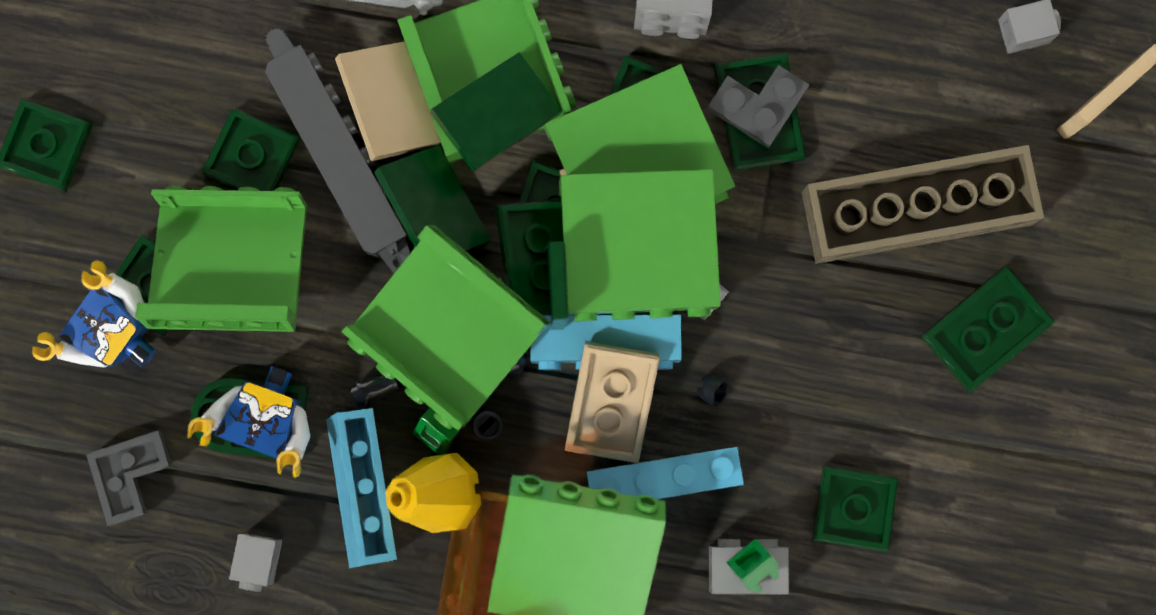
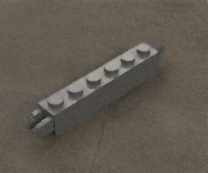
M280 28L271 29L268 35H266L267 38L265 40L275 59L267 64L265 70L267 77L363 250L368 256L378 259L381 257L392 272L395 273L411 253L408 246L410 239L398 215L391 207L379 180H376L370 169L376 166L375 161L370 160L366 146L360 149L357 146L353 137L359 133L349 115L341 117L336 105L341 103V100L332 84L323 85L318 74L324 72L314 52L307 55L301 45L293 46L283 30H280Z

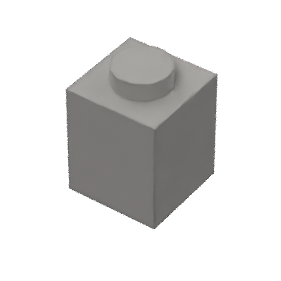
M1050 0L1007 9L998 19L1008 54L1050 44L1060 34V15L1056 9L1052 8Z
M249 533L238 534L229 580L240 581L239 588L257 592H261L262 586L273 585L282 539Z

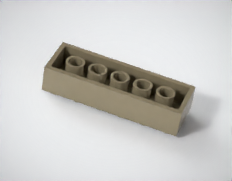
M1029 145L807 184L802 191L816 264L1030 226L1044 218Z

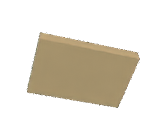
M405 41L338 54L335 61L371 161L431 148L441 142Z
M1156 43L1133 60L1056 129L1057 132L1064 139L1070 138L1089 124L1156 64Z
M585 341L565 451L639 463L660 359L658 353Z

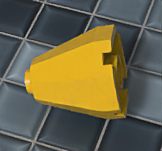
M458 453L422 458L392 480L386 490L387 508L397 519L431 533L467 529L481 506L480 493L475 494L474 484L479 483L478 473Z

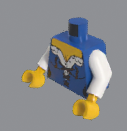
M92 262L91 270L98 275L92 276L86 271L82 272V283L91 290L58 337L62 341L55 343V338L50 333H40L37 336V341L47 344L49 347L46 349L32 347L33 356L38 360L46 361L56 354L60 360L96 367H112L130 357L139 366H145L156 354V349L142 339L148 329L135 318L137 303H144L139 288L114 273L106 274L107 268L103 262Z
M271 366L263 387L249 382H245L243 386H235L215 401L201 418L193 419L190 422L187 437L190 438L194 432L201 431L205 434L201 438L200 445L206 446L211 440L212 430H216L214 435L277 458L278 474L282 473L284 466L293 465V477H298L301 474L300 460L303 458L308 445L310 431L306 411L300 407L301 401L284 395L292 374Z

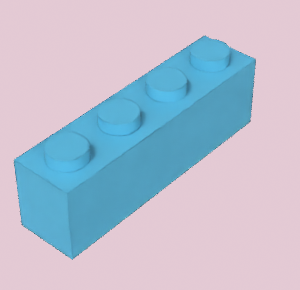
M544 315L550 321V315ZM569 315L564 329L551 330L549 323L530 346L531 363H539V370H561V363H576V370H579L584 343L589 341L658 353L660 359L657 370L673 369V363L681 361V315H673L672 318L650 319V315H635V319L612 320V315H597V321L574 322V315Z
M373 408L335 413L326 419L349 568L396 560Z
M737 447L587 472L589 488L598 490L608 488L621 494L633 496L649 495L656 499L744 485Z

